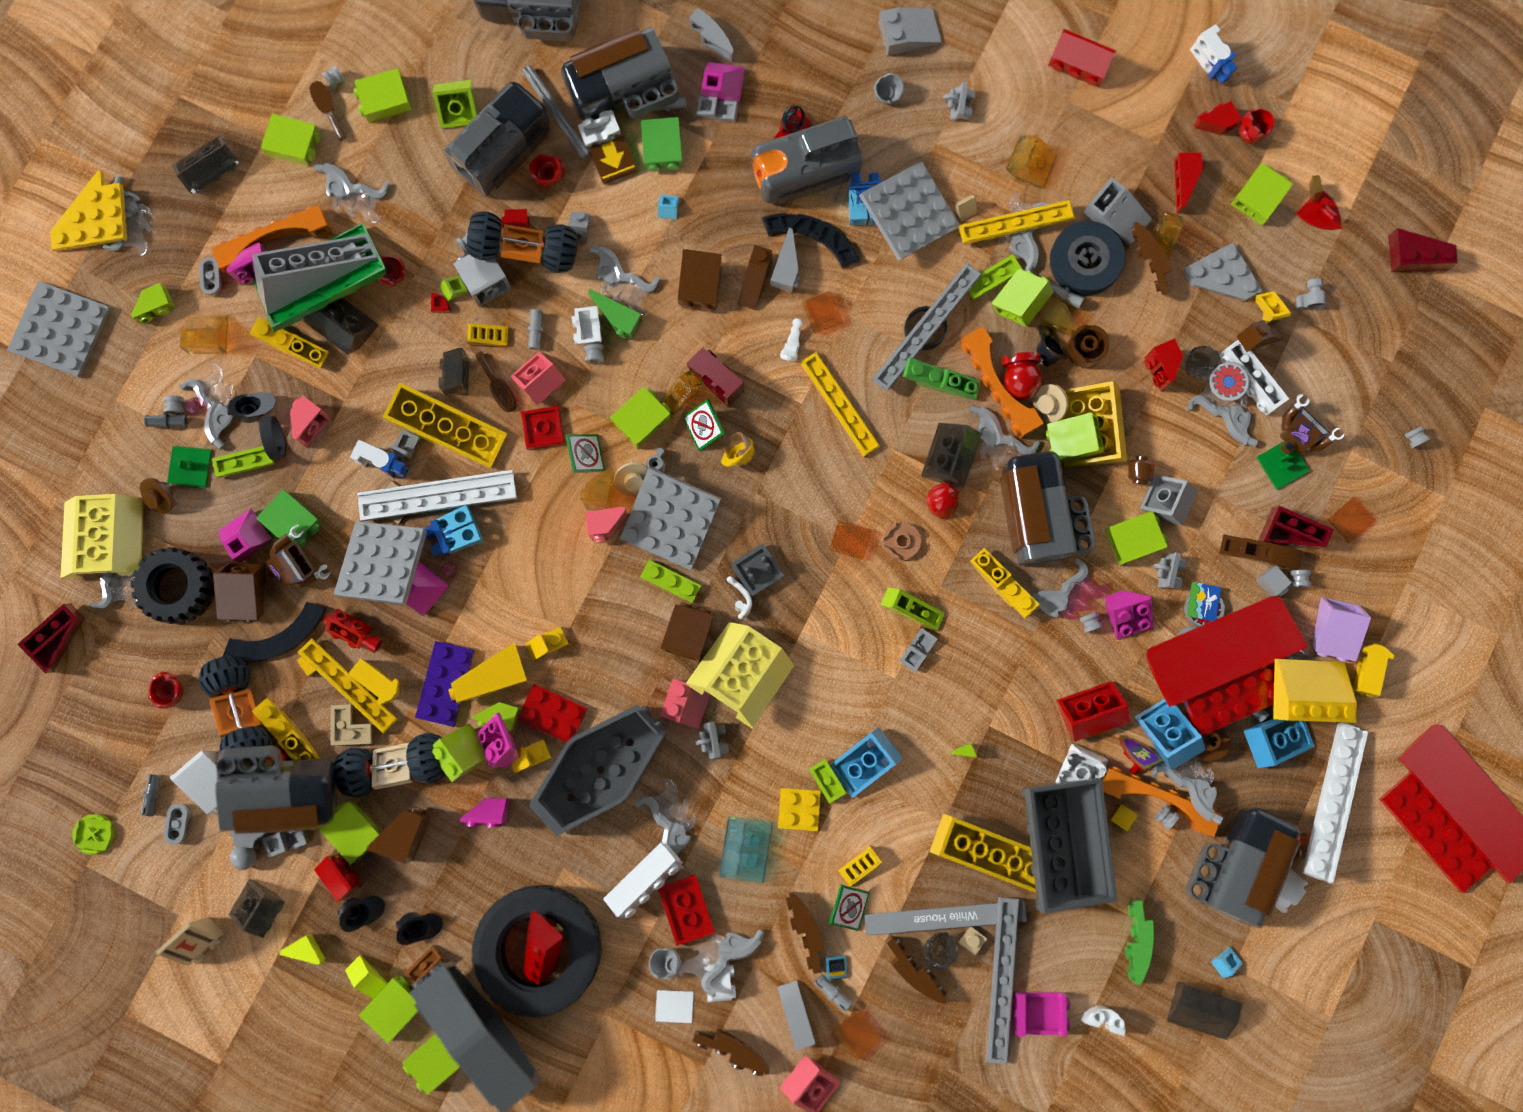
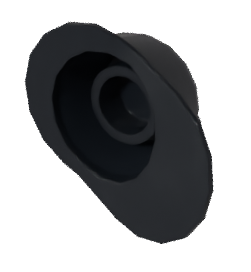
M1040 325L1038 330L1041 340L1036 347L1037 354L1040 353L1043 365L1048 367L1060 359L1066 360L1067 355L1056 333L1050 327Z
M267 392L238 395L229 401L228 410L240 421L254 423L275 407L276 399Z
M379 896L348 899L338 910L340 928L345 932H353L376 921L385 910V902Z
M409 912L396 922L398 929L396 940L400 945H410L430 939L441 931L443 920L437 914L420 915L417 912Z

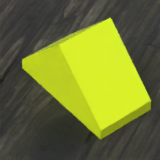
M312 933L284 948L279 954L317 965L325 962V957Z
M361 955L345 970L353 987L372 999L388 984Z

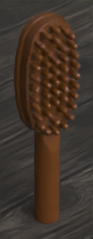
M320 81L311 83L309 89L313 102L322 113L327 115L340 141L345 140L346 136L333 112L334 102L329 90Z
M478 352L475 356L491 382L490 390L495 401L504 411H513L517 403L511 389L502 379L496 377L483 353Z

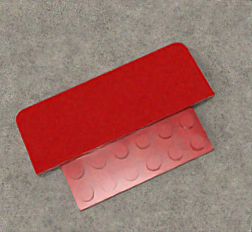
M1270 596L1150 647L1146 652V660L1168 706L1172 707L1184 702L1193 727L1201 736H1204L1274 705L1275 659L1289 660V655L1306 649L1308 646L1282 599L1277 596Z
M1439 724L1432 725L1398 757L1409 773L1379 800L1460 893H1465L1491 868H1494L1506 883L1511 884L1523 870V816L1446 728Z

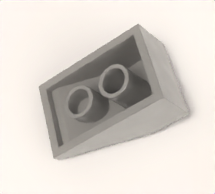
M897 7L880 11L878 23L887 56L942 43L932 8Z

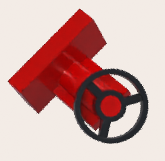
M791 105L784 111L780 121V131L774 136V139L809 128L812 125V121L805 116L804 110L800 106Z

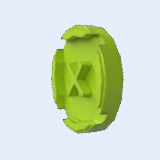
M100 814L85 816L75 824L73 830L74 844L77 845L82 853L88 855L100 854L106 851L112 845L115 838V828L112 821Z

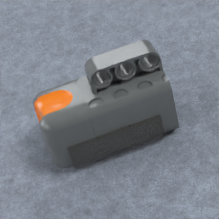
M846 115L759 144L751 152L752 172L763 200L769 204L778 202V205L846 183L852 174H860L862 166L858 136L852 120L848 119Z

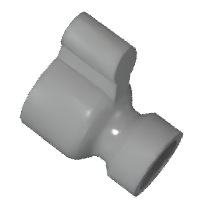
M1315 278L1307 281V289L1310 292L1296 297L1297 309L1318 310L1327 306L1326 293L1322 291L1323 279Z
M658 448L656 456H651L647 460L646 466L665 473L666 466L662 460L664 450Z

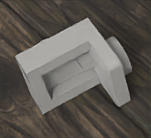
M571 211L568 227L576 231L577 242L588 241L590 213Z
M402 429L395 444H391L389 448L394 451L393 454L397 457L411 459L421 438Z

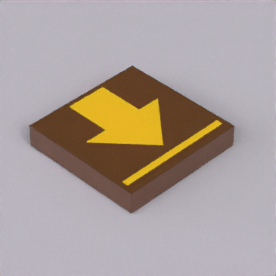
M624 135L589 148L603 184L638 171Z

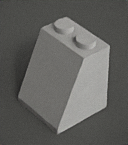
M463 255L453 263L478 307L512 289L495 258L491 260H478L471 255Z

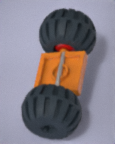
M477 212L470 218L466 250L473 258L478 260L496 258L499 245L502 243L501 257L540 263L541 250H543L542 264L548 270L555 273H565L573 268L577 250V233L571 227L562 224L548 227L544 242H542L543 231L505 224L503 235H501L502 220L491 212Z
M238 656L215 658L203 665L199 673L200 687L210 697L209 702L219 737H223L219 746V753L227 748L272 746L268 733L261 728L260 720L252 712L256 706L251 690L246 689L251 679L250 669L247 663ZM246 758V759H245V760L248 761V762L253 761V760L250 759V758ZM223 760L226 763H232L230 760Z

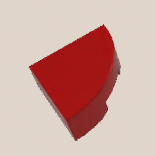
M431 292V312L451 313L447 300L441 295Z

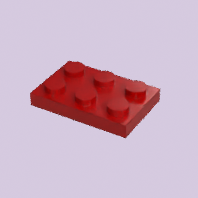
M533 684L516 720L567 743L576 735L588 708Z
M696 874L665 884L658 889L676 946L715 933Z

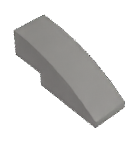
M697 7L689 18L690 28L701 35V44L733 62L734 50L725 33L709 15Z
M797 980L777 986L795 1049L799 1050L815 1045Z

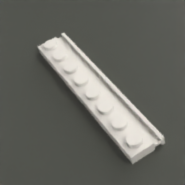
M513 470L357 493L360 521L362 522L458 508L465 505L471 506L517 499Z
M1343 722L1337 724L1302 870L1303 874L1327 881V883L1334 882L1368 731H1362L1360 728Z

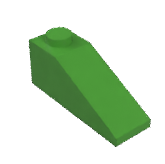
M589 289L588 293L591 300L614 331H616V334L624 339L626 337L632 339L642 321L641 314Z

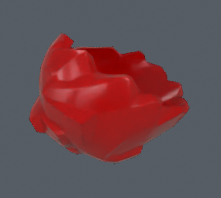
M395 256L380 257L385 266L386 274L374 282L384 286L395 287L404 280V275L406 274L405 265L400 258Z
M948 483L932 487L926 498L928 509L932 515L939 519H946L950 515H954L959 504V490Z

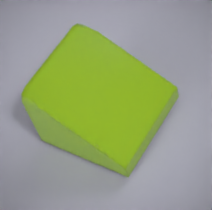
M460 275L443 279L440 284V289L448 302L468 293V289Z
M970 743L951 751L952 755L977 758Z

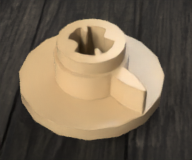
M1055 384L1043 385L1034 396V408L1043 421L1051 423L1064 418L1069 403L1065 391L1060 386Z
M630 458L629 463L618 468L614 474L613 481L616 489L626 496L638 495L648 467L642 463L633 462L632 458Z

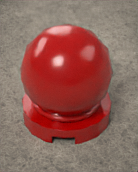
M1034 352L1015 353L1014 358L1008 359L1007 355L1002 357V367L1008 369L1005 373L1004 384L1007 391L1013 397L1027 399L1039 392L1043 377L1036 365L1041 363L1040 353L1035 356Z

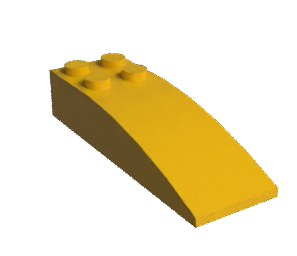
M400 382L382 417L384 421L490 469L507 433Z
M943 814L930 849L931 853L1036 893L1035 879L1031 871V864L1033 863L1031 847Z

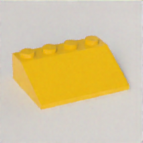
M1111 381L1064 390L1068 397L1069 405L1067 413L1061 420L1091 412L1096 414L1104 453L1066 462L1064 467L1127 461L1120 386Z
M1275 659L1273 719L1356 723L1357 702L1345 662Z

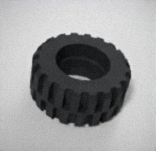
M168 547L167 550L164 548L157 549L156 554L149 553L146 555L147 560H141L138 563L140 568L138 571L134 570L133 572L135 580L131 581V587L134 588L131 594L133 599L138 600L135 602V605L138 609H142L144 615L159 622L185 624L186 621L191 622L195 620V615L201 616L205 612L203 608L210 606L211 601H209V598L214 596L215 593L212 590L214 579L210 577L213 575L211 568L207 567L208 563L201 559L200 556L181 548ZM180 568L184 570L188 578L187 591L176 603L166 604L159 593L160 581L168 571Z

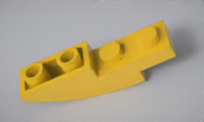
M260 317L257 318L249 333L269 346L321 369L329 354V351L283 329L273 332L269 322Z
M985 548L970 560L971 564L995 592L1024 619L1029 617L1040 606L1012 578V574Z
M269 697L252 710L254 715L278 740L277 743L293 760L320 759L317 752L297 726Z

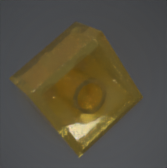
M1038 135L1019 136L1006 169L1017 180L1044 189L1057 155Z
M189 315L181 327L180 348L188 354H226L228 316Z
M607 468L587 482L585 489L582 488L580 500H583L582 503L587 510L611 509L615 486L613 481L615 472L613 468Z

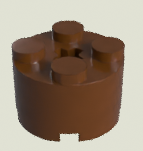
M1080 326L1068 340L1066 353L1075 365L1083 369L1093 367L1107 354L1109 337L1099 326Z

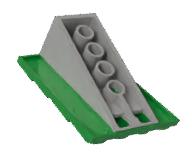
M364 223L325 242L252 254L256 277L253 279L254 287L273 332L301 321L302 317L325 308L327 304L358 291V288L381 279L386 274L385 266Z

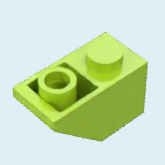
M161 283L142 290L132 311V318L140 324L152 321V318L159 315H167L171 310L176 309L168 289Z
M498 702L475 714L473 719L478 721L477 725L484 726L496 713H500L508 730L514 732L517 723L516 719L521 709Z

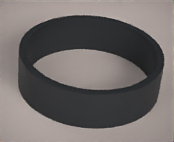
M931 306L918 307L908 315L904 325L905 337L909 334L907 329L909 319L918 312L928 311ZM946 320L943 323L944 333L941 339L936 343L925 345L922 350L933 349L943 341L947 332Z
M274 415L260 418V436L267 456L271 460L285 457L286 444L278 419Z

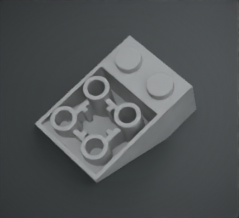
M1113 177L1110 178L1084 211V214L1093 221L1111 228L1127 248L1135 240L1131 228L1134 227L1133 223L1138 222L1143 227H1146L1152 220L1128 189Z

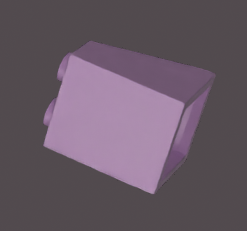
M1321 597L1312 647L1322 657L1334 656L1343 662H1348L1349 660L1357 661L1371 617L1360 605Z

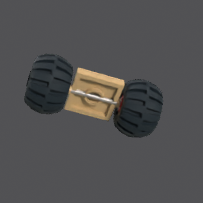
M433 733L420 734L409 743L373 750V755L363 748L344 750L334 760L337 789L348 797H362L373 789L412 783L413 778L422 783L437 782L445 777L446 773L441 768L439 760L435 759L432 750L434 749L433 744L442 737Z

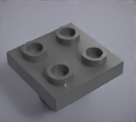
M764 543L730 564L746 590L750 593L751 598L784 577V574Z

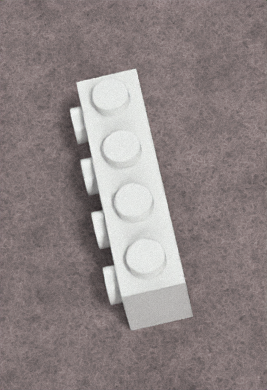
M1239 340L1219 354L1222 363L1236 362L1248 371L1250 386L1246 394L1256 401L1257 407L1261 412L1268 415L1289 399L1253 352H1246Z
M660 843L603 900L617 917L629 918L636 912L635 909L640 904H644L649 900L650 894L654 890L660 889L664 885L665 880L679 870V866L683 862L669 845Z

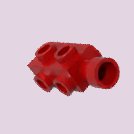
M338 608L332 614L329 613L324 619L323 624L327 625L325 631L329 632L331 637L344 640L351 648L360 649L364 645L367 647V650L376 653L382 644V639L369 635L371 626Z

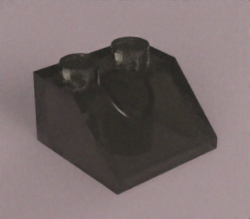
M463 348L443 352V359H440L442 377H439V389L445 395H468L470 357Z
M249 879L228 915L243 932L264 938L271 929L277 914L281 912L284 901L277 893Z

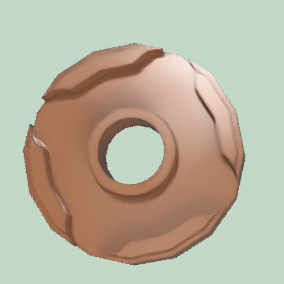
M899 522L891 525L883 536L884 550L895 560L906 561L912 559L921 548V534L914 525L908 522ZM900 536L906 537L908 544L904 547L899 546L897 543V538Z

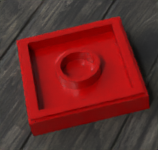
M559 405L520 411L527 450L565 444Z

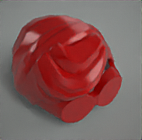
M1258 108L1248 111L1239 126L1242 141L1247 144H1254L1270 136L1275 124L1272 113Z
M539 154L530 162L529 173L535 183L542 187H549L563 178L565 164L558 157Z
M160 672L152 676L148 689V699L159 709L176 706L184 694V689L178 676L169 672Z

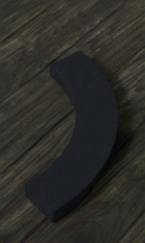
M786 213L762 217L768 237L787 233L788 229L791 228L793 229V234L810 237L824 245L835 256L841 269L859 263V258L848 240L838 230L820 219L804 214Z
M306 602L301 613L290 626L267 639L240 641L229 638L223 657L238 656L244 661H259L285 654L301 644L315 630L326 608Z

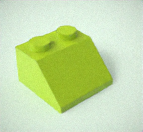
M472 79L434 84L433 96L441 129L466 126L477 116Z

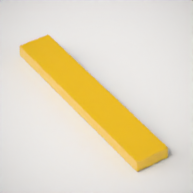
M1067 200L959 225L962 243L966 245L1074 220L1075 216L1071 202Z
M817 352L800 362L801 366L862 456L865 457L880 447L879 443Z
M311 639L298 651V654L383 734L398 721L386 707L376 703L377 699L358 681L348 675V672L314 639Z

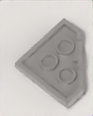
M1234 243L1221 248L1182 270L1192 287L1210 290V292L1222 296H1231L1239 301L1244 302L1262 291Z

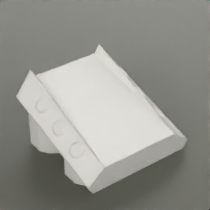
M1071 744L1056 783L1101 778L1106 773L1108 759L1078 744Z

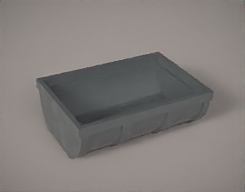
M1102 778L1064 781L1022 788V796H1025L1028 821L1026 823V830L1030 837L1033 862L1031 864V871L1034 875L1037 900L1035 901L1036 909L1046 914L1116 902L1117 895Z

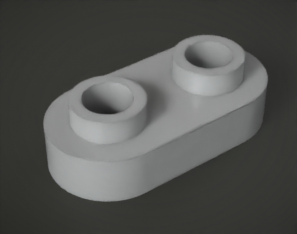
M206 257L199 264L200 288L206 295L215 296L222 289L221 270L216 259ZM214 266V269L209 271V268ZM214 284L215 287L210 289V286Z
M174 804L167 811L164 839L169 844H180L186 838L190 811L184 804ZM179 810L182 811L181 817H178L177 815ZM176 830L179 832V836L177 838L174 836V832Z

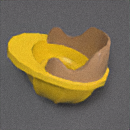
M741 432L732 434L730 436V445L724 448L725 453L721 459L722 465L725 467L733 465L742 466L750 462L755 452L753 441Z

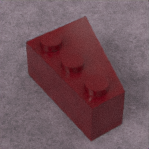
M1399 228L1388 235L1391 272L1448 271L1458 264L1457 247L1455 244Z
M702 348L687 362V368L729 407L744 392V382L730 371L724 363L717 360L716 355L711 350L707 351L705 348Z
M1279 505L1272 507L1258 541L1319 549L1327 547L1334 529Z
M72 603L63 604L17 645L45 674L52 673L85 617Z

